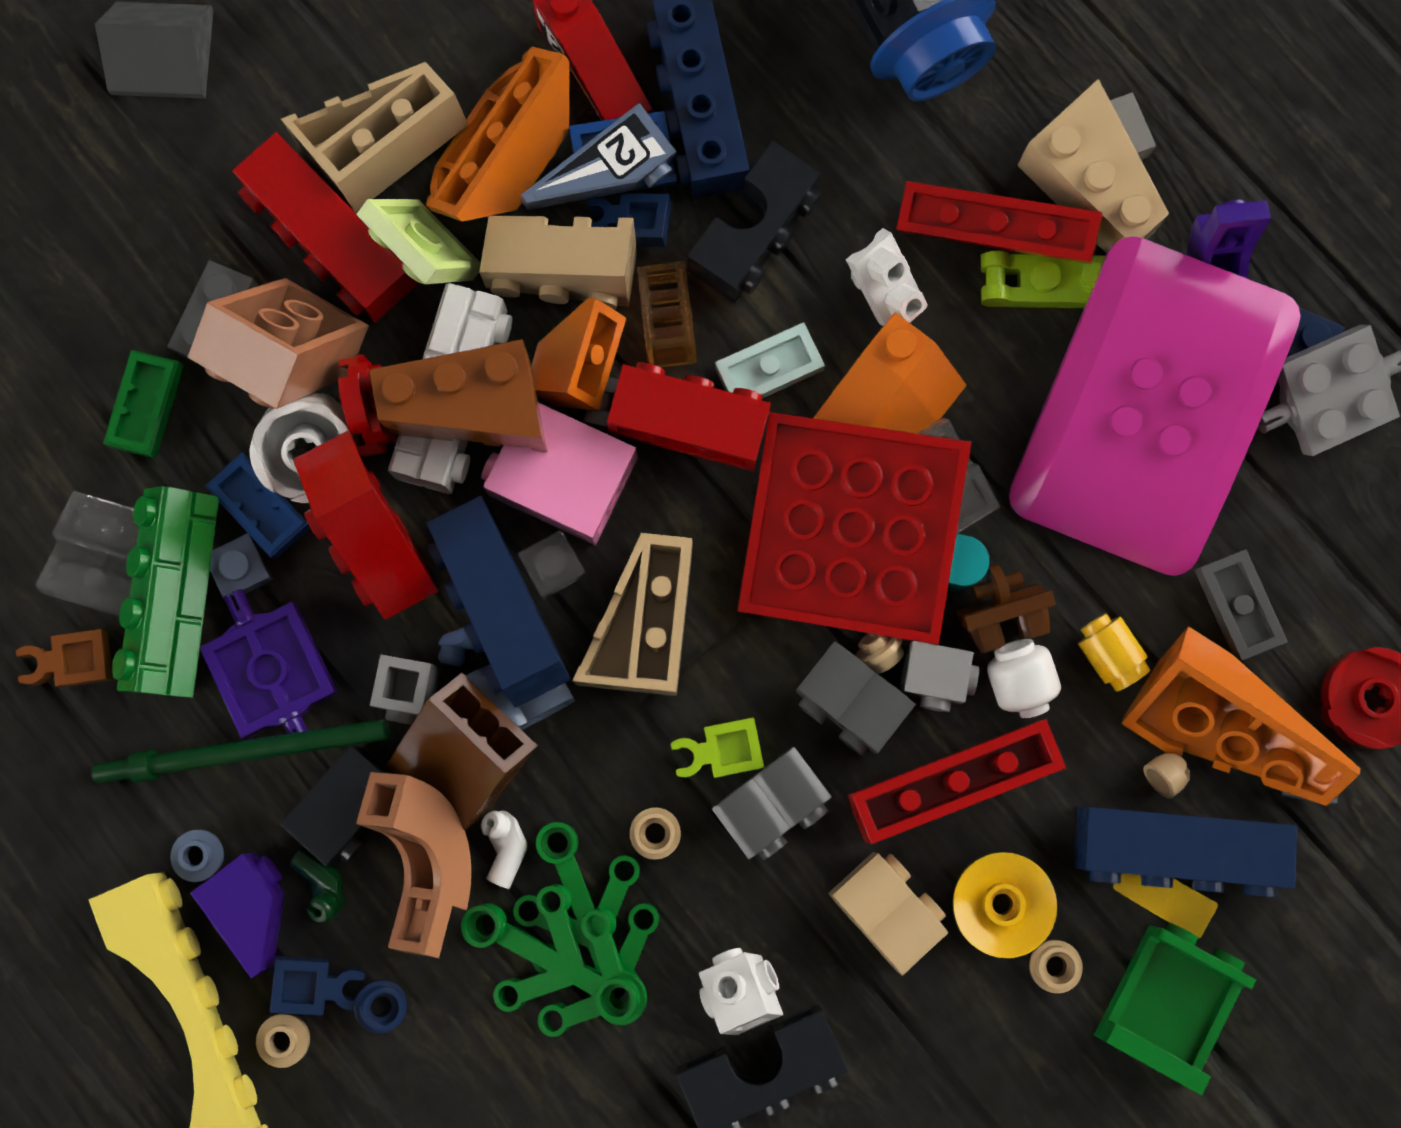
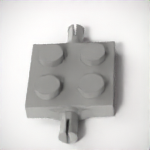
M1358 325L1287 357L1277 379L1280 386V404L1264 411L1258 429L1262 433H1267L1269 430L1288 423L1296 433L1302 454L1314 456L1400 417L1390 387V377L1401 371V350L1383 358L1379 353L1371 325Z

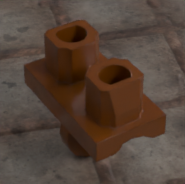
M996 563L989 565L986 573V582L972 586V592L976 600L988 596L992 597L953 609L956 623L967 630L975 649L980 653H986L1006 645L1000 622L1015 618L1019 635L1024 639L1050 633L1047 607L1056 605L1053 591L1051 589L1043 590L1038 583L1010 591L1011 589L1024 586L1023 575L1020 571L1004 575L1003 570Z

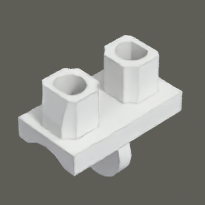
M882 228L876 233L874 240L869 246L846 259L851 269L853 283L858 289L862 290L878 323L882 326L887 323L895 312L910 323L927 308L928 304L922 292H920L910 272V267L891 232Z

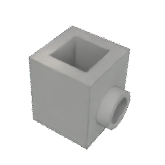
M912 641L906 646L899 691L908 697L921 699V708L950 712L951 705L958 706L966 703L967 695L974 696L979 677V666L972 665L974 652Z
M380 654L370 706L386 710L385 719L388 721L412 725L427 700L437 692L441 668L431 663Z

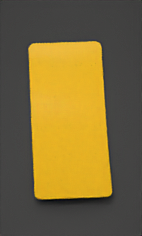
M1121 873V883H1114L1113 885L1114 890L1165 921L1173 923L1199 938L1202 937L1218 908L1216 902L1174 878L1173 888L1141 885V875Z

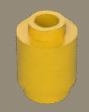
M1105 613L1080 629L1085 637L1077 644L1104 684L1110 682L1116 692L1132 685L1151 671L1145 662L1148 658L1147 654L1121 616L1110 620Z

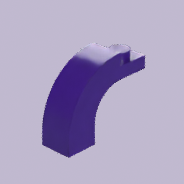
M1231 200L1222 205L1215 206L1211 214L1197 215L1190 233L1186 255L1248 279L1249 263L1253 249L1271 220L1267 200L1256 202Z

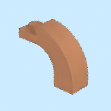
M371 772L356 824L378 831L389 837L399 850L404 867L403 893L388 948L439 958L452 908L467 910L470 897L471 856L465 830H463L458 814L450 802L431 785L408 775Z

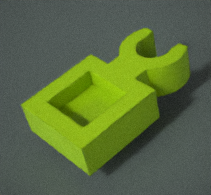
M754 717L704 727L705 743L698 744L689 738L677 739L671 743L672 750L687 748L694 755V761L691 766L676 770L678 777H691L699 772L702 765L711 764L714 778L764 768Z

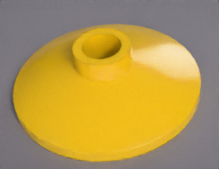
M999 852L988 854L975 860L964 870L954 889L953 913L960 932L976 949L998 958H1015L1032 952L1047 939L1056 920L1057 899L1049 877L1036 863L1018 854ZM999 894H1005L1010 901L1009 909L1002 914H998L993 909V900Z

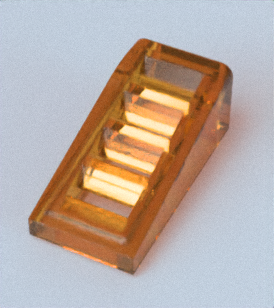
M685 260L637 267L648 363L662 368L697 362ZM678 282V288L650 291L649 286ZM680 302V305L652 309V305ZM678 321L683 323V325L654 328V324Z

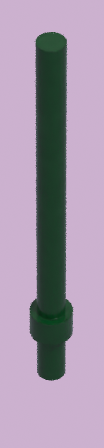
M386 719L160 754L155 750L133 752L127 759L95 763L92 767V777L96 783L131 779L134 783L157 780L160 774L388 740L390 737V727Z

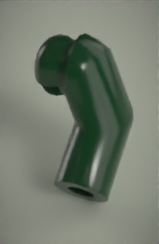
M303 846L291 860L289 868L311 883V904L307 906L309 917L317 923H326L330 919L336 918L343 908L342 876L338 869L332 865L325 866Z

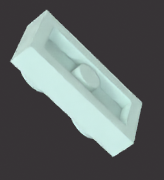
M803 322L715 362L714 368L725 391L733 393L734 388H745L755 391L765 398L824 371L825 364Z

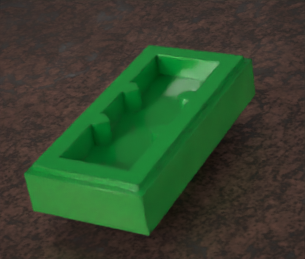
M131 350L103 444L109 448L156 459L184 365L176 360Z

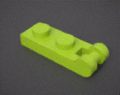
M1004 251L983 253L981 255V272L986 273V286L981 288V304L988 307L1085 308L1106 256H1094L1092 264L1038 255L1009 254ZM1005 275H1017V287L1005 285Z

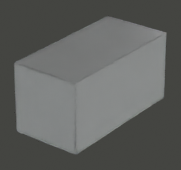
M1133 92L1110 100L1140 159L1148 158L1156 144Z

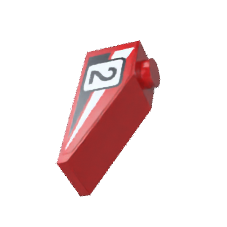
M532 0L538 28L554 52L564 54L568 58L569 74L601 121L620 118L638 103L641 104L647 114L653 113V109L602 16L591 0Z

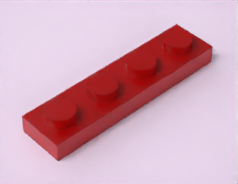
M906 181L896 230L901 233L1092 264L1103 214L1098 211Z

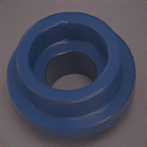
M385 979L371 981L364 985L357 993L353 1006L354 1015L361 1027L371 1033L381 1034L389 1032L402 1022L406 1014V996L403 990L392 981ZM380 996L386 997L388 999L387 1009L381 1014H373L370 1008L373 1000Z

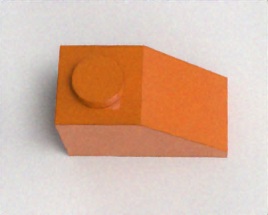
M588 298L538 342L531 364L537 397L556 407L599 411L626 317L600 300Z

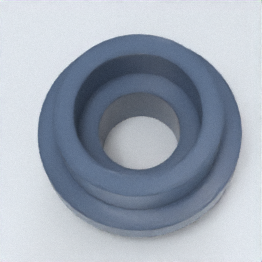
M188 831L175 841L171 850V864L177 875L184 880L191 882L207 880L214 876L223 864L224 849L222 843L216 835L209 831ZM194 846H198L203 851V860L197 866L193 865L188 858L189 851Z

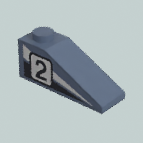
M638 103L522 193V204L527 210L632 191L644 182L651 188L672 171L668 163L673 160L676 150L641 104Z

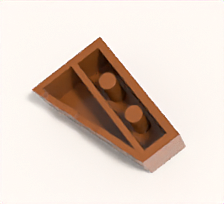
M523 339L369 370L377 417L389 434L453 441V439L482 442L484 445L500 447L501 445L531 448L533 451L548 452L530 359Z

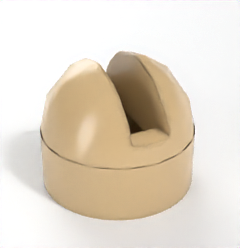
M1174 753L1159 755L1143 768L1145 777L1150 785L1165 798H1173L1185 788L1190 780V770L1187 768L1186 761Z

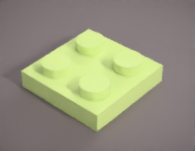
M367 199L356 214L369 227L368 233L372 239L384 248L391 249L403 262V270L419 283L426 285L474 280L480 271L481 262L419 199Z

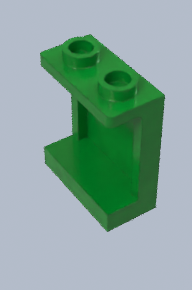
M1170 922L1166 930L1149 925L1094 1036L1202 1096L1211 1076L1202 1072V1069L1242 988L1245 987L1252 990L1256 979L1242 972L1245 963L1233 955L1218 948H1215L1211 955L1196 947L1195 944L1199 937Z

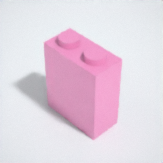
M538 403L548 452L503 445L500 454L493 452L484 466L481 478L486 482L483 488L489 497L596 546L638 459L636 447Z

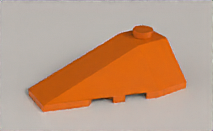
M895 312L866 347L813 419L923 434L939 422L967 385L938 345Z
M1189 626L1160 658L1121 724L1164 752L1174 753L1181 757L1183 752L1213 761L1212 768L1227 773L1233 768L1260 777L1265 786L1325 806L1330 804L1360 775L1361 768L1234 655Z

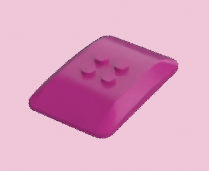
M1131 236L1123 238L1112 245L1102 264L1010 485L1008 497L1014 512L1024 519L1166 575H1181L1192 569L1204 548L1244 460L1297 332L1301 316L1299 307L1294 299L1283 292L1144 238Z

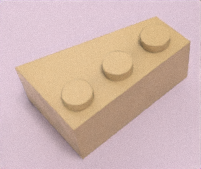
M1099 79L1028 143L1017 165L1057 205L1102 212L1103 217L1097 245L1106 253H1108L1112 245L1123 238L1134 236L1147 240L1169 215Z

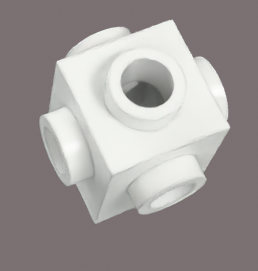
M741 948L731 949L712 958L713 967L699 972L703 988L700 989L702 1005L706 1013L711 1018H715L720 1034L739 1035L783 1016L775 993L779 989L777 975L768 960L763 961L761 955L743 953Z

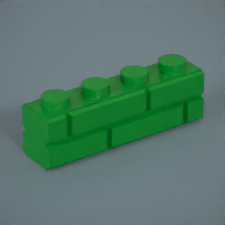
M161 486L144 489L143 496H140L136 501L133 521L136 526H139L137 545L130 550L126 562L127 574L129 577H132L130 597L123 601L119 613L120 625L122 628H125L123 648L116 652L112 664L113 677L118 680L117 691L193 698L219 503L218 496Z

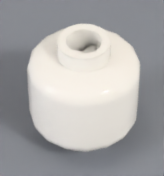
M1021 639L994 651L995 657L988 663L987 673L999 707L1009 712H1019L1021 718H1031L1047 712L1050 709L1048 703L1055 699L1061 691L1059 677L1048 648L1034 645L1032 639Z

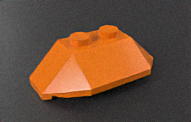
M531 47L523 55V61L510 67L486 89L466 119L468 126L455 135L434 167L430 184L431 195L427 197L426 206L431 211L464 222L518 210L522 203L521 194L535 184L569 132V60L564 54Z

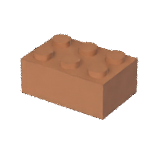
M283 278L207 302L187 358L205 367V372L214 379L231 382L248 392L249 397L257 404L278 409L337 382L340 377L348 376V369L338 367L339 361L342 358L358 354L369 325L291 280Z

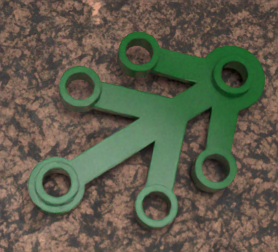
M563 822L547 824L537 835V852L543 860L555 864L563 886L570 892L571 907L576 919L570 916L569 919L577 943L588 948L595 968L589 965L586 966L601 973L593 943L583 935L581 930L583 916L587 912L594 910L595 907L574 856L579 843L577 833L570 825ZM556 832L564 834L568 840L567 848L561 853L554 852L549 846V839ZM629 855L618 856L611 862L609 867L610 880L598 908L610 910L615 919L629 886L634 884L640 875V866L634 857ZM620 861H628L633 865L634 875L630 880L623 881L616 876L615 867ZM528 894L517 900L513 908L515 920L520 925L525 927L536 925L550 931L546 917L540 912L534 920H526L521 915L520 908L523 902L533 901L536 903L537 895ZM639 903L630 911L628 923L631 929L618 954L623 970L634 973L636 976L638 975L634 968L648 934L654 932L659 924V913L649 903ZM646 909L652 913L654 921L649 928L642 929L635 924L634 915L637 911ZM597 915L592 918L591 925L593 930L598 934H603L606 928L604 919ZM546 943L547 945L555 948L554 943ZM533 963V967L539 974L547 971ZM626 990L622 996L615 997L620 1005L627 1006L629 1004L630 996Z
M553 884L544 887L539 891L536 898L537 908L546 917L555 948L507 923L505 913L495 904L484 903L470 908L464 914L461 922V931L463 937L470 945L484 948L498 943L547 970L523 980L512 977L500 982L495 987L493 993L494 1002L500 1010L513 1012L523 1007L528 1000L572 985L593 995L571 1005H566L563 1002H553L544 1007L538 1015V1026L545 1035L549 1037L560 1036L568 1031L571 1026L602 1016L614 1025H627L637 1020L644 1012L647 1004V991L638 976L623 970L612 937L616 929V919L610 910L596 908L587 912L581 920L582 933L593 943L601 973L584 965L567 913L571 906V894L563 885ZM551 891L557 893L560 897L561 903L558 910L550 908L547 903V896ZM485 915H489L494 919L495 929L492 933L487 932L483 927L482 921ZM595 915L602 917L605 921L606 928L603 934L596 933L592 928L591 922ZM507 986H511L517 991L518 999L515 1004L510 1003L505 997ZM618 987L624 988L629 993L630 1001L627 1006L620 1005L616 1001L615 991ZM551 1010L557 1011L561 1015L562 1026L560 1028L553 1027L549 1022Z

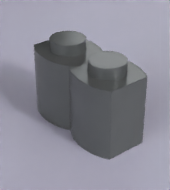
M835 641L796 690V693L803 698L798 706L821 724L826 718L837 724L843 730L838 737L860 755H863L867 749L875 755L879 753L916 705L896 687L876 674L865 663Z
M791 747L712 807V810L748 859L758 854L762 860H765L787 843L783 834L791 827L800 823L803 829H806L828 812L824 803L832 796L796 748Z

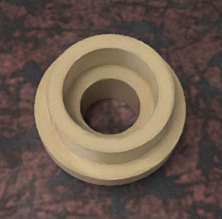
M868 633L860 640L858 644L860 649L855 656L876 674L883 673L895 666L904 656V650L901 647L902 639Z
M646 809L640 812L631 824V843L634 849L643 857L649 859L665 858L677 848L680 842L681 829L679 822L672 813L665 809ZM652 823H658L665 829V838L660 843H652L646 838V829Z
M1060 940L1043 942L1033 951L1029 963L1030 973L1035 983L1051 993H1065L1073 989L1078 984L1083 971L1082 960L1077 950L1070 944ZM1058 956L1063 962V969L1058 975L1052 976L1047 971V962L1050 958Z
M280 1013L268 1018L259 1028L256 1037V1047L260 1057L267 1064L277 1068H285L296 1064L305 1056L310 1044V1033L307 1025L294 1014ZM277 1032H284L289 1036L290 1045L287 1050H279L275 1046L274 1036Z

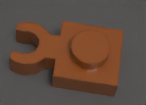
M104 629L51 636L52 651L36 646H23L16 650L17 657H35L38 663L34 673L18 676V681L22 684L41 685L46 683L53 674L55 686L62 688L113 680L109 632Z

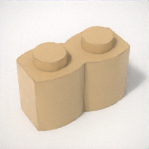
M872 852L828 894L886 961L903 976L948 934V931L940 923L946 915L926 893L918 898L905 883L911 878V875L892 854L883 859L879 853Z

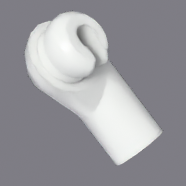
M491 811L482 819L481 830L484 835H488L497 856L486 879L496 885L510 889L526 853L527 841L515 817L507 811Z

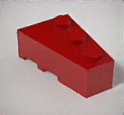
M346 431L293 459L311 507L304 515L317 539L320 541L328 537L333 544L328 547V550L340 572L344 575L351 571L355 576L351 583L363 605L367 607L373 603L384 620L437 593L438 588L425 559L396 510H392L380 491V483L373 471L368 472L356 447V442L350 432Z

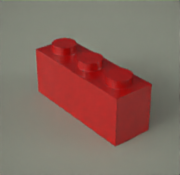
M638 362L636 367L623 364L607 419L609 434L754 471L771 403L762 401L763 396L749 389L734 388L733 393L713 388L714 383L703 377L686 375L684 380L666 376L664 369L653 364Z

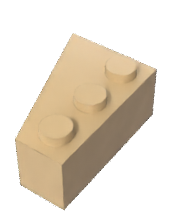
M426 62L368 84L369 91L341 101L339 96L324 102L326 106L324 109L298 118L294 113L281 119L301 151L355 213L361 209L367 199H374L468 126L454 92Z
M488 216L479 273L485 287L491 288L492 293L509 298L519 297L520 292L539 295L541 300L553 304H566L568 299L585 301L588 298H596L613 310L617 306L629 307L637 256L633 218H618L617 227H591L592 220L589 217H574L573 226L548 225L549 219L545 216Z
M648 533L640 534L603 619L593 635L594 638L583 662L573 678V682L577 686L677 696L693 548L692 538Z

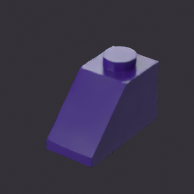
M257 853L241 854L191 892L193 898L251 979L266 973L274 966L285 892L278 884L282 880L279 870L265 855L259 857Z

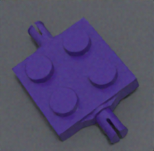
M243 589L232 591L233 595L226 594L223 599L231 612L235 624L223 636L200 646V650L240 737L247 739L270 727L283 726L287 734L308 731L302 716L314 705L339 693L297 604L290 602L270 613L254 614Z

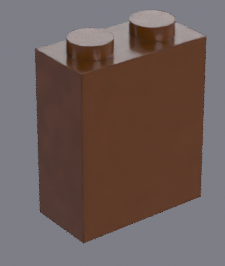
M461 673L427 700L388 761L387 766L395 774L411 776L437 789L453 806L458 814L463 830L466 831L492 808L538 745L475 684Z

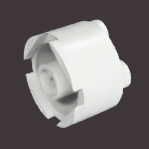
M313 392L278 409H267L254 430L249 450L252 468L264 487L273 493L276 492L290 498L291 501L309 503L293 461L294 458L307 451L305 449L296 450L295 446L299 438H304L307 443L314 442L317 447L349 431L342 405L328 394ZM358 434L351 435V436L353 437L354 441L356 442V445H357L356 447H358V446H359Z

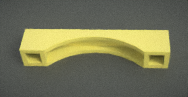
M165 872L146 874L89 899L106 949L132 963L153 981L171 1004L182 1026L192 1059L194 1098L189 1128H268L267 1125L260 1124L253 1106L257 1103L254 1085L246 1074H241L235 1055L238 1054V1045L235 1035L228 1025L223 1026L216 1006L219 1004L217 988L209 976H204L197 959L201 954L197 936L190 927H185L178 908L182 907V898L175 882L170 878L167 879Z

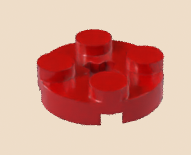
M363 354L342 358L339 361L338 367L348 369V376L338 378L342 408L350 434H362L366 445L359 446L357 449L363 457L386 453L389 443L397 442L399 435L389 434L377 417L369 370L381 368L382 366L381 364L372 365Z
M1382 647L1369 648L1344 654L1329 668L1321 687L1322 707L1320 714L1323 722L1328 727L1334 729L1336 734L1344 741L1356 747L1370 750L1386 749L1401 743V653ZM1374 685L1380 688L1379 696L1385 699L1386 702L1384 707H1375L1371 711L1364 700L1365 691L1372 690Z

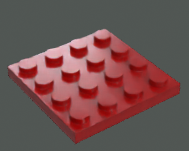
M770 412L738 612L939 645L972 442Z

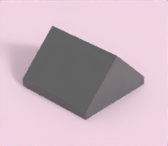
M116 2L95 23L108 92L111 95L206 99L213 8L211 5Z

